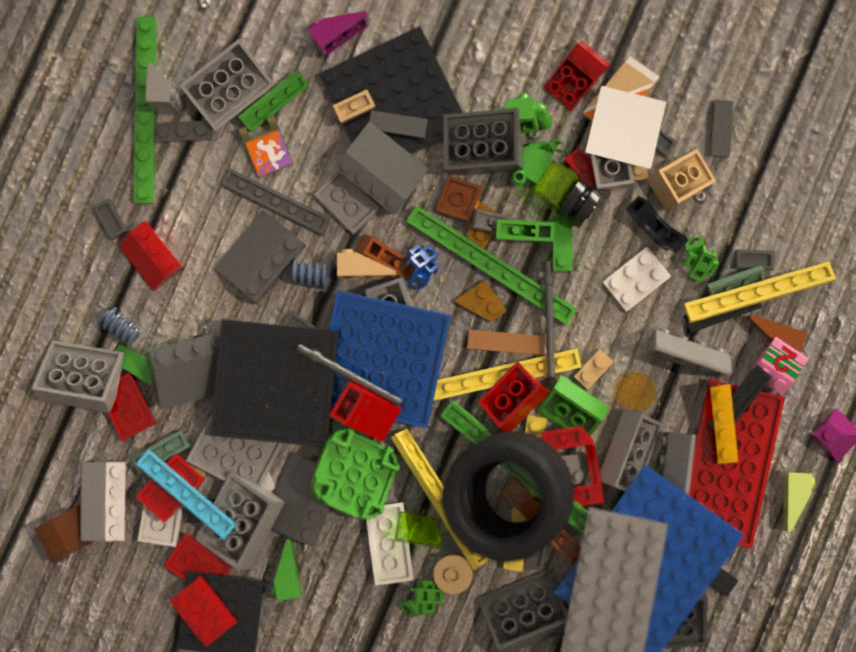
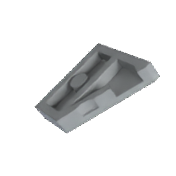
M586 453L560 454L570 469L574 485L582 486L589 472Z

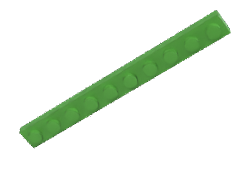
M137 17L134 154L135 204H154V123L156 113L146 102L148 63H152L156 67V17Z
M415 207L406 221L408 224L546 312L544 287L422 208ZM553 294V318L567 326L577 309Z
M454 400L449 403L440 415L472 443L479 442L494 434ZM510 462L499 464L540 498L538 487L526 470ZM574 500L573 511L568 522L584 535L588 511Z

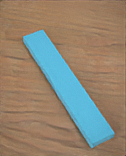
M149 449L136 463L138 467L223 540L237 526L236 523Z

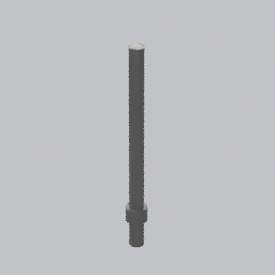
M552 261L544 262L545 277H543V285H545L547 377H555L553 285L555 283L552 276Z
M299 344L296 351L309 357L310 361L318 362L393 404L400 406L401 398L323 357L322 353L317 350L312 351Z

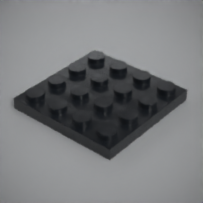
M186 571L185 588L202 576L236 618L237 623L205 647L181 617L177 649L198 652H256L265 580Z

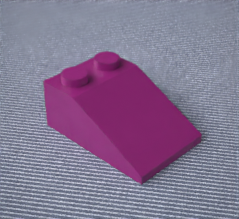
M366 11L323 18L320 21L316 20L308 29L310 40L325 58L369 26L368 14Z

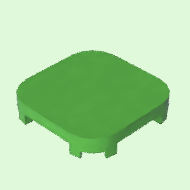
M352 429L339 430L331 434L325 442L311 479L312 494L320 503L355 519L363 521L374 519L382 514L386 508L384 503L395 473L399 472L400 464H398L397 457L391 447H385L355 433V430Z

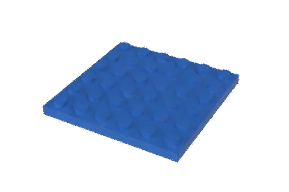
M337 290L329 329L339 331L336 364L401 398L402 402L399 407L402 410L396 418V422L428 428L451 315ZM336 372L334 374L331 407L336 405L350 381Z

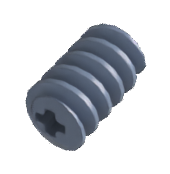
M294 259L291 278L294 284L300 279L301 285H304L307 281L308 285L312 286L315 281L316 287H320L323 284V288L327 289L331 281L333 266L327 270V266L324 264L322 269H320L319 263H316L315 267L312 268L311 262L304 266V261L302 260L297 265V261Z
M116 307L112 310H107L98 320V325L103 324V329H109V333L115 334L116 339L121 338V343H127V347H131L140 335L141 326L134 329L135 322L133 321L128 324V316L121 319L123 312L116 315Z

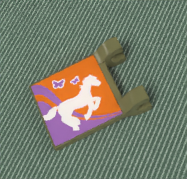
M275 116L267 118L271 127L270 130L250 137L246 127L239 129L258 178L294 164Z

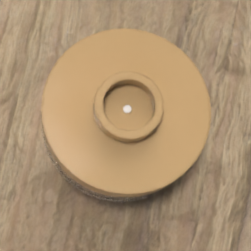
M447 553L440 557L435 565L434 580L443 592L458 594L465 591L471 584L473 568L464 555L460 553Z

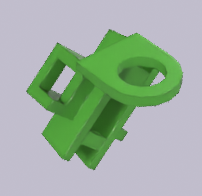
M695 236L689 238V241L685 244L688 257L686 260L682 259V263L685 267L690 268L687 273L690 278L703 282L706 275L713 276L719 261L715 260L717 257L716 251L713 250L712 253L706 251L703 238ZM698 241L696 244L690 245L691 242Z
M418 579L417 588H411V591H415V600H402L398 605L408 616L431 615L435 612V604H443V591L435 589V581ZM436 592H438V601H436Z

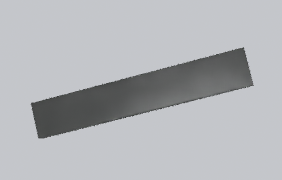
M229 168L221 183V186L322 236L331 221L330 217Z

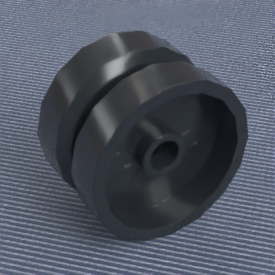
M582 179L578 181L556 213L565 219L568 218L572 211H575L576 213L571 219V224L578 229L584 220L588 219L597 206L596 203L603 194L594 188L587 197L584 196L589 188V184Z

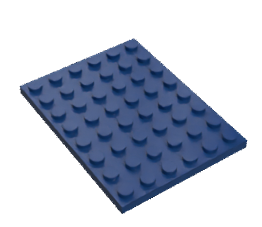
M644 465L612 512L668 524L644 652H662L742 540L744 534L654 470ZM579 558L554 592V594L569 605L571 603Z

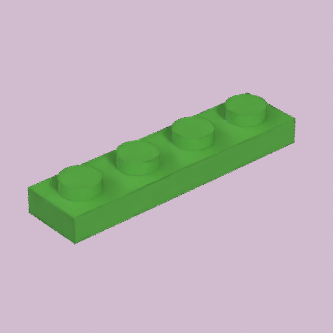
M296 70L238 117L246 128L252 132L310 85L300 71Z

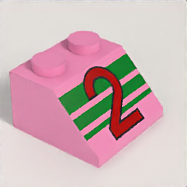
M775 337L753 363L752 369L758 364L773 377L767 383V386L783 396L796 380L808 358Z

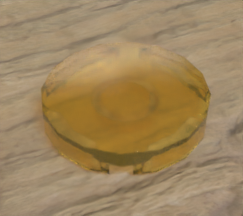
M632 373L620 381L617 388L618 399L625 408L632 411H642L654 402L656 387L647 375Z

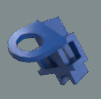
M417 245L405 255L408 259L406 265L409 266L411 264L415 268L408 280V286L411 289L418 290L424 288L430 281L431 274H437L440 266L435 260H437L439 254L430 245L424 249ZM414 281H421V282H423V283L420 284V285H414V284H412Z

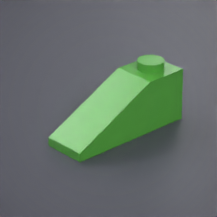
M552 216V222L555 223L554 242L551 249L552 273L570 274L572 272V217L564 219L561 216Z
M497 219L496 239L552 244L554 242L555 223Z
M120 343L115 351L124 352L125 354L122 368L153 386L146 358Z
M292 538L286 539L274 585H272L273 597H277V601L302 596Z

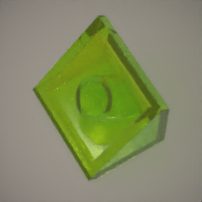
M552 160L532 192L555 212H558L578 183V174Z
M400 511L395 542L427 548L442 547L436 518Z

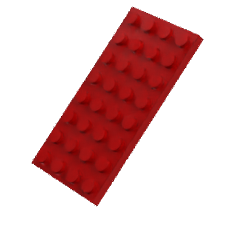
M709 379L695 438L688 495L743 533L744 537L738 545L753 548L785 397L761 391L734 423L738 462L718 464L715 430L708 426L709 421L713 418L710 386L728 383ZM730 384L731 395L737 389V385Z

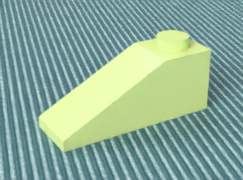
M784 472V531L792 532L812 494V489L815 487V479L812 477V473Z

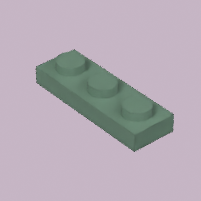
M759 265L707 284L709 296L764 281V268Z
M180 430L130 459L138 474L142 475L145 472L136 463L148 449L165 462L176 453L179 454L190 448L191 445L183 430Z

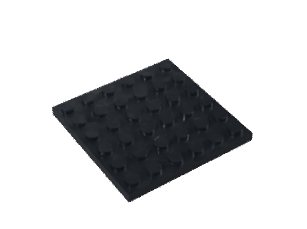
M421 26L318 74L333 105L368 90L376 107L372 111L428 119L425 139L385 133L411 155L443 140V115L463 113ZM371 110L342 124L351 143L354 142L370 121Z
M221 319L210 436L324 447L328 439L335 371L318 362L310 361L309 357L296 350L299 344L312 351L317 350L322 353L323 357L336 363L339 331Z

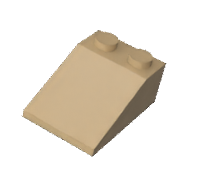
M698 149L646 178L665 211L716 182Z
M342 249L341 253H337V276L339 280L397 278L395 270L357 252H353L352 249Z

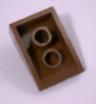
M81 504L34 529L51 563L58 562L94 542L80 541Z

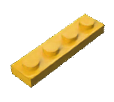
M730 384L710 386L718 464L738 462Z

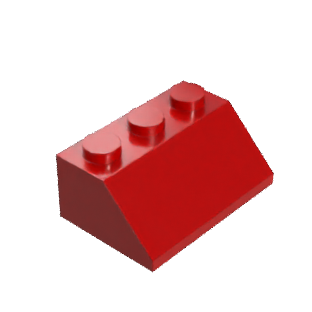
M146 221L133 229L119 246L153 291H156L184 269L152 226Z
M517 361L477 403L500 429L512 431L550 392Z

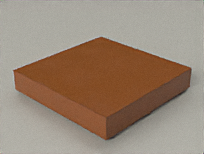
M447 176L435 212L471 223L473 210L478 206L484 187Z

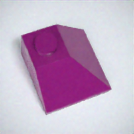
M835 408L809 436L837 463L856 444V427Z

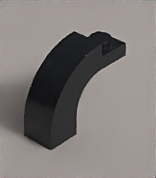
M638 196L625 208L636 224L664 250L676 253L689 241L684 234L667 224L656 212L652 204L643 197Z

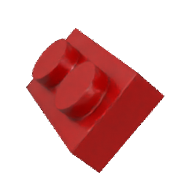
M579 147L564 161L580 179L589 184L588 189H590L595 184L592 162Z

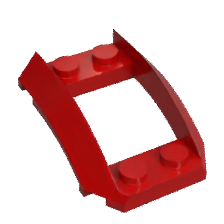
M582 426L542 432L540 438L548 442L556 450L585 446L592 485L574 487V498L581 506L604 503L596 449L591 436Z

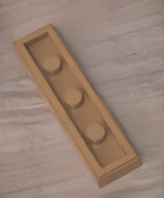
M469 330L467 349L544 355L545 336Z

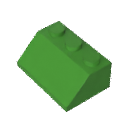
M561 375L537 412L562 429L582 426L591 436L604 420L610 407Z

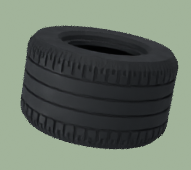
M506 431L488 436L462 451L453 461L446 474L442 491V505L448 526H450L452 533L455 534L454 536L460 540L463 546H466L469 551L478 556L480 555L484 559L496 562H517L530 558L551 543L563 531L571 517L575 490L570 469L553 446L551 447L548 442L535 435H529V433L525 432L521 433L520 431ZM503 462L516 464L526 470L538 487L541 501L540 511L536 516L527 521H507L499 517L489 506L485 493L486 481L491 471Z

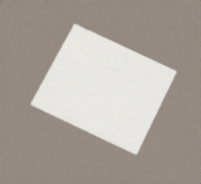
M601 86L585 153L651 169L666 102Z

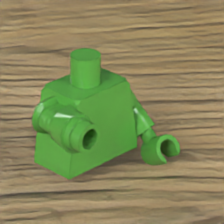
M525 93L520 94L518 99L507 100L502 108L519 109L521 133L538 132V121L544 130L552 126V117L546 110L547 106L544 103H535L534 98L529 97Z
M555 139L552 142L542 141L524 146V170L514 171L511 177L513 184L520 187L525 182H528L540 189L555 153L552 151L561 153L562 150L557 148V146L564 143Z

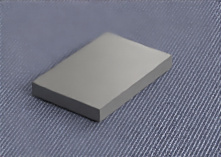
M339 171L313 194L353 236L380 210V207L362 189Z

